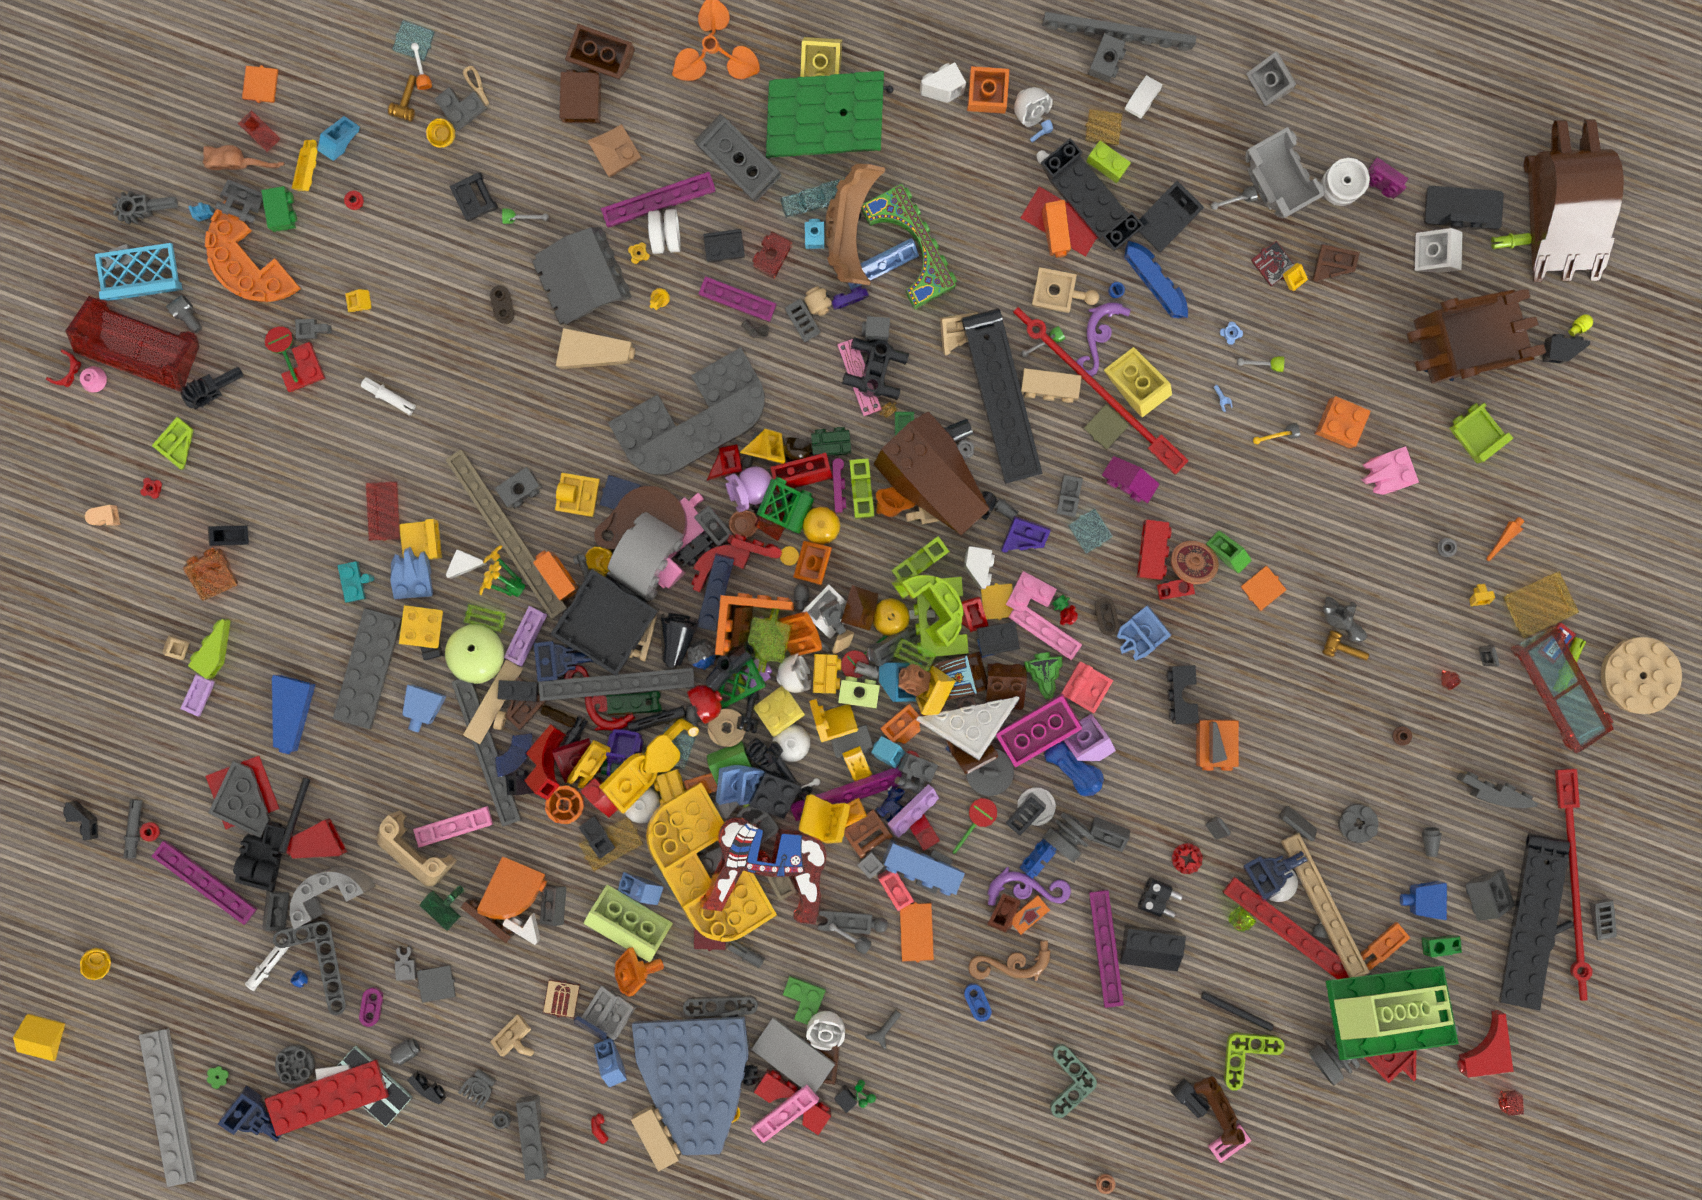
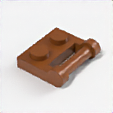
M874 809L867 813V817L849 825L844 830L845 837L861 859L866 857V853L886 839L890 840L893 837ZM880 828L883 833L862 848L859 846L858 843Z

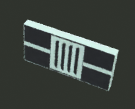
M355 1046L338 1066L350 1064V1068L373 1060ZM380 1068L389 1096L362 1107L387 1127L413 1096Z

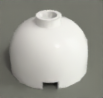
M1037 87L1022 90L1018 93L1014 104L1015 115L1026 127L1034 126L1043 119L1040 116L1044 112L1048 114L1053 100L1047 92Z
M791 655L780 663L776 677L778 683L787 691L801 693L808 691L812 685V679L808 680L807 674H810V669L802 655Z
M797 724L790 725L776 737H773L772 742L776 741L783 749L781 758L787 762H796L803 759L810 748V737L807 731Z
M650 786L625 814L633 822L647 823L657 808L661 806L659 802L661 798L655 789Z
M831 1011L818 1012L808 1022L806 1038L807 1040L809 1039L813 1047L819 1050H832L833 1046L837 1045L839 1047L844 1041V1023L836 1013Z

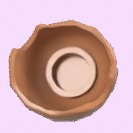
M749 510L743 512L736 511L729 519V529L734 536L738 533L747 538L751 537L759 527L757 516Z

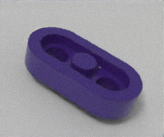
M862 286L852 289V293L847 295L841 293L834 296V300L831 301L833 309H841L868 298L867 289H862Z

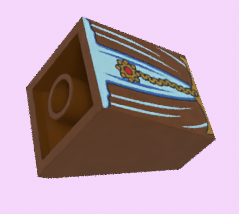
M980 651L925 666V671L927 672L934 666L956 681L947 700L976 694L987 689L988 680Z

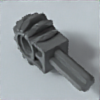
M129 191L128 194L121 192V198L115 197L117 203L112 204L116 208L113 214L118 216L119 221H125L128 225L132 221L138 224V218L144 219V217L153 216L152 211L178 207L177 198L174 196L150 199L146 195H135L132 191ZM132 204V209L127 212V207Z

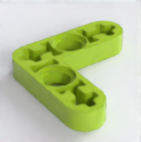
M1230 1034L1227 1038L1224 1072L1226 1086L1230 1090H1238L1242 1087L1245 1053L1279 1055L1285 1048L1283 1041L1279 1037L1272 1035ZM1236 1038H1238L1241 1042H1246V1046L1244 1044L1239 1043L1237 1044V1047H1235L1232 1041H1235ZM1254 1039L1261 1041V1045L1257 1049L1251 1047V1041ZM1266 1039L1268 1044H1274V1041H1276L1279 1047H1276L1274 1050L1271 1046H1265L1264 1040ZM1239 1057L1240 1064L1238 1066H1231V1058ZM1230 1069L1239 1071V1073L1235 1072V1078L1238 1082H1235L1234 1085L1229 1082V1080L1233 1079V1073L1229 1071Z

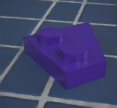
M1014 516L1001 551L1044 548L1051 530L1049 527Z

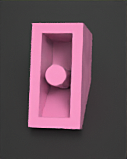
M671 558L667 559L668 564L666 568L660 571L658 575L660 578L658 584L663 589L665 587L671 589L686 573Z

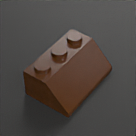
M577 24L565 61L620 80L629 68L635 49L632 42Z

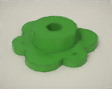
M221 1066L210 1068L207 1071L209 1076L207 1082L211 1083L214 1089H218L221 1085H226L229 1073L227 1070H223Z

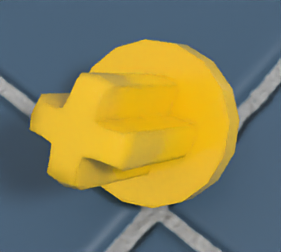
M662 288L655 289L651 293V304L649 307L658 310L660 307L666 306L670 300L668 292Z

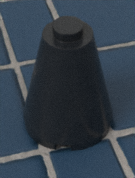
M668 613V617H665L664 614H661L662 661L666 663L667 667L677 668V665L682 664L698 628L699 621L697 619H694L693 622L689 620L690 616Z

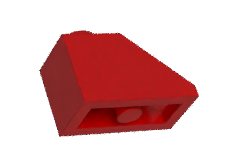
M597 776L581 790V793L593 806L606 816L611 817L618 809L599 788L603 781Z

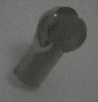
M748 319L741 324L752 338H764L769 334L770 329L765 324L754 326Z

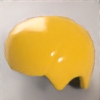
M436 118L428 124L426 136L433 146L445 148L453 143L455 129L448 120Z
M603 547L589 549L585 555L588 568L590 570L596 568L607 575L608 572H611L607 568L613 553Z
M102 948L87 950L81 957L80 972L87 979H101L110 970L111 957Z

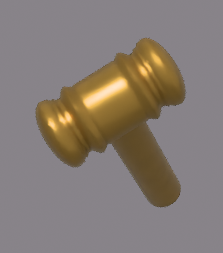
M409 75L400 105L393 102L389 104L388 114L390 116L393 115L410 122L414 119L415 110L407 106L416 82V76Z
M1335 630L1329 632L1330 635H1328L1322 650L1324 655L1334 657L1335 652L1340 650L1365 661L1368 659L1369 653L1340 643V638L1343 636L1340 632Z

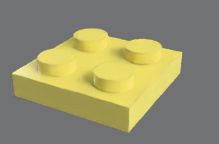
M783 686L776 689L754 706V710L773 737H776L805 715L790 692L783 688Z

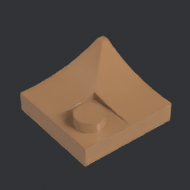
M622 124L588 140L589 145L609 178L642 159Z

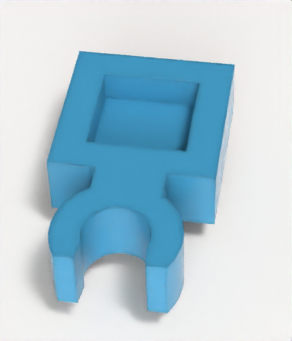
M199 202L195 207L188 206L192 218L198 222L210 219L215 212L213 207Z

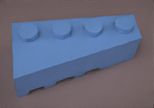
M890 840L882 859L883 864L887 866L886 870L895 874L897 871L904 873L903 877L912 881L915 878L921 880L922 885L933 888V886L940 888L939 892L945 895L957 894L965 874L964 871L938 860L937 862L926 854H918L917 851L908 846L901 847L896 845V841Z

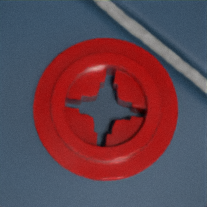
M1184 843L1173 851L1172 863L1177 871L1183 874H1191L1198 871L1202 865L1203 856L1198 847L1190 843ZM1188 854H1191L1190 858H1192L1194 862H1188L1185 865V860L1180 856H1188Z

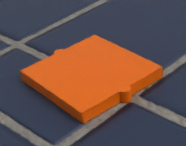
M262 65L260 67L246 66L242 99L256 101L257 103H274L278 69L264 68Z
M1268 566L1262 568L1240 586L1249 597L1248 600L1252 601L1260 611L1286 591V588L1278 580L1279 577L1275 576Z

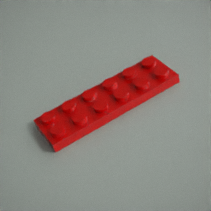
M375 1059L272 1095L264 1100L276 1136L382 1100L387 1098L389 1094L378 1061Z

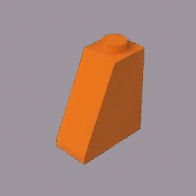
M1065 200L1045 203L1041 212L1050 256L1055 255V258L1067 256L1066 253H1069L1071 246Z

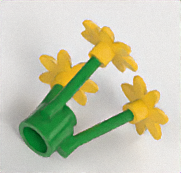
M503 546L496 547L483 561V563H486L492 558L496 562L494 565L491 564L489 571L484 573V580L479 589L480 595H482L484 588H492L510 597L512 595L518 597L525 588V584L521 582L522 579L500 559V555L497 552ZM503 567L514 579L510 578L507 580L498 571ZM493 578L504 582L506 589L493 585Z

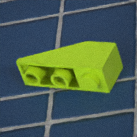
M229 619L218 620L214 624L213 632L210 636L208 635L203 639L200 650L194 652L190 657L191 662L188 666L205 679H213L225 663L231 622Z

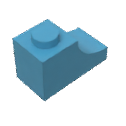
M343 116L320 134L318 151L334 161L345 152L351 139L359 132L360 126Z

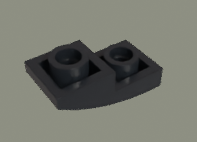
M418 1071L407 1079L410 1085L426 1099L436 1104H440L445 1100V1091L442 1086L437 1085L436 1082L428 1086L426 1077Z

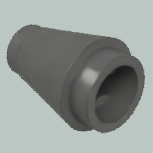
M1426 827L1424 832H1422L1426 856H1438L1442 836L1439 828Z

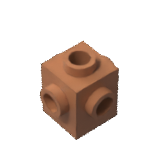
M911 664L900 671L898 687L904 689L907 693L918 696L928 690L931 673L918 665Z

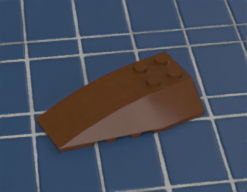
M929 411L909 422L881 449L874 462L875 467L898 493L960 535H963L990 510L962 454L957 448L955 440Z

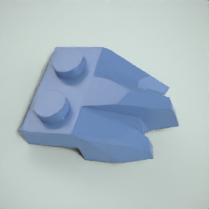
M411 547L404 550V558L396 554L394 555L391 562L390 578L394 599L429 597L433 595L430 577L432 573L431 566L425 551L421 552L419 557H416Z
M1146 605L1120 627L1117 637L1126 640L1120 647L1121 653L1134 650L1135 654L1133 657L1136 661L1146 657L1172 634L1152 609Z
M742 765L719 768L716 802L719 805L736 801L739 805L749 804L764 770Z

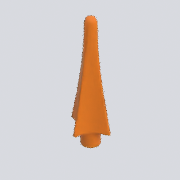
M1517 517L1515 521L1508 522L1495 547L1486 558L1487 561H1490L1510 540L1523 530L1520 527L1524 523L1522 518Z

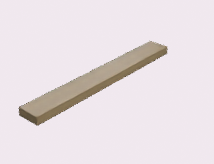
M1295 833L1282 840L1281 843L1288 857L1302 851L1304 853L1303 857H1306L1308 862L1294 869L1349 978L1364 976L1370 973L1300 833Z

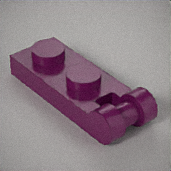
M840 458L833 461L835 513H843V509L846 508V497H842V489H845V478H841L844 461Z

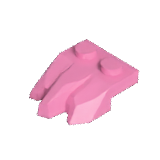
M1406 446L1374 457L1363 464V467L1370 469L1371 472L1361 480L1365 484H1376L1373 493L1384 495L1419 483Z

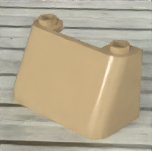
M400 810L389 814L379 827L377 835L378 845L422 884L429 887L436 885L457 860L452 855H448L445 858H439L436 855L427 860L402 838L408 831L404 827V820L407 816Z

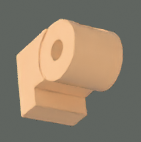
M115 505L91 508L85 513V520L88 524L101 526L105 523L110 526L120 525L118 509Z

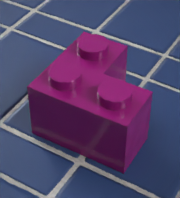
M1115 456L1112 457L1102 474L1109 486L1115 489L1117 486L1120 487L1121 491L1130 495V498L1138 503L1143 501L1148 504L1160 485L1141 467Z

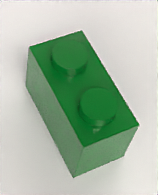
M284 186L261 190L267 228L273 232L296 228L297 215L292 207V203H294L292 192Z

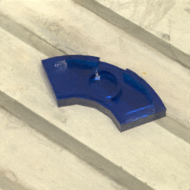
M532 733L511 737V745L508 751L502 756L495 758L497 777L507 775L522 765L528 756L526 754L527 751L531 748Z

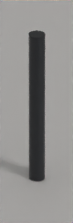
M302 779L278 850L279 853L286 854L310 779Z
M1205 991L1201 994V999L1268 1031H1272L1274 1024Z

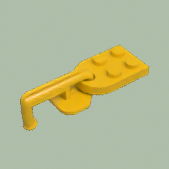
M678 719L663 735H658L647 746L645 753H636L628 757L599 788L616 808L624 814L654 783L657 772H668L678 763L680 751L673 744L672 740L683 729L688 731L689 736L694 737L699 733L698 727L685 719Z

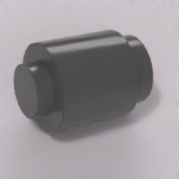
M414 1038L406 1039L391 1048L390 1058L394 1064L402 1065L417 1056V1053L421 1050Z

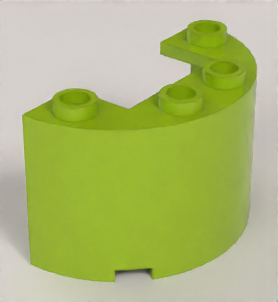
M930 575L906 576L892 582V585L902 599L908 595L914 599L919 594H923L939 617V620L925 629V632L935 646L948 647L956 639L962 627L963 606L955 589L943 579Z

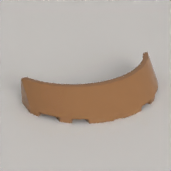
M855 164L851 167L852 171L846 178L839 181L836 187L838 189L836 196L830 200L826 215L824 238L825 246H828L829 257L827 259L829 265L833 266L837 273V278L841 282L870 285L871 281L863 272L858 258L856 243L857 224L864 199L874 182L885 172V168L871 164Z

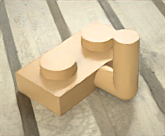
M518 1014L490 1041L499 1055L503 1057L513 1047L520 1054L527 1056L534 1054L532 1048L525 1047L520 1042L531 1028L523 1017Z

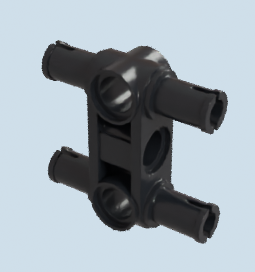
M854 337L851 349L865 352L868 355L862 377H858L845 372L842 384L858 388V391L866 397H881L882 395L898 400L901 389L885 385L884 377L889 360L906 365L909 353L893 349L885 340H871L869 342ZM876 348H881L884 354H879ZM867 383H872L875 386V390L869 389Z

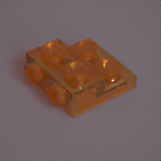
M214 547L203 552L204 556L199 558L196 555L186 560L187 563L183 567L185 574L202 601L238 585V581L229 568L230 563L221 548L217 550Z

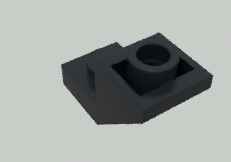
M78 801L66 802L63 809L66 822H82L80 834L83 840L98 838L97 818Z

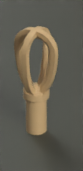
M473 66L466 67L463 70L466 81L487 106L489 101L484 93L477 70ZM469 70L474 72L478 84L477 88L468 77Z

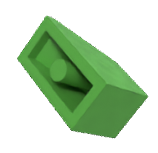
M1218 531L1206 543L1229 568L1238 574L1252 561L1242 546L1221 531Z

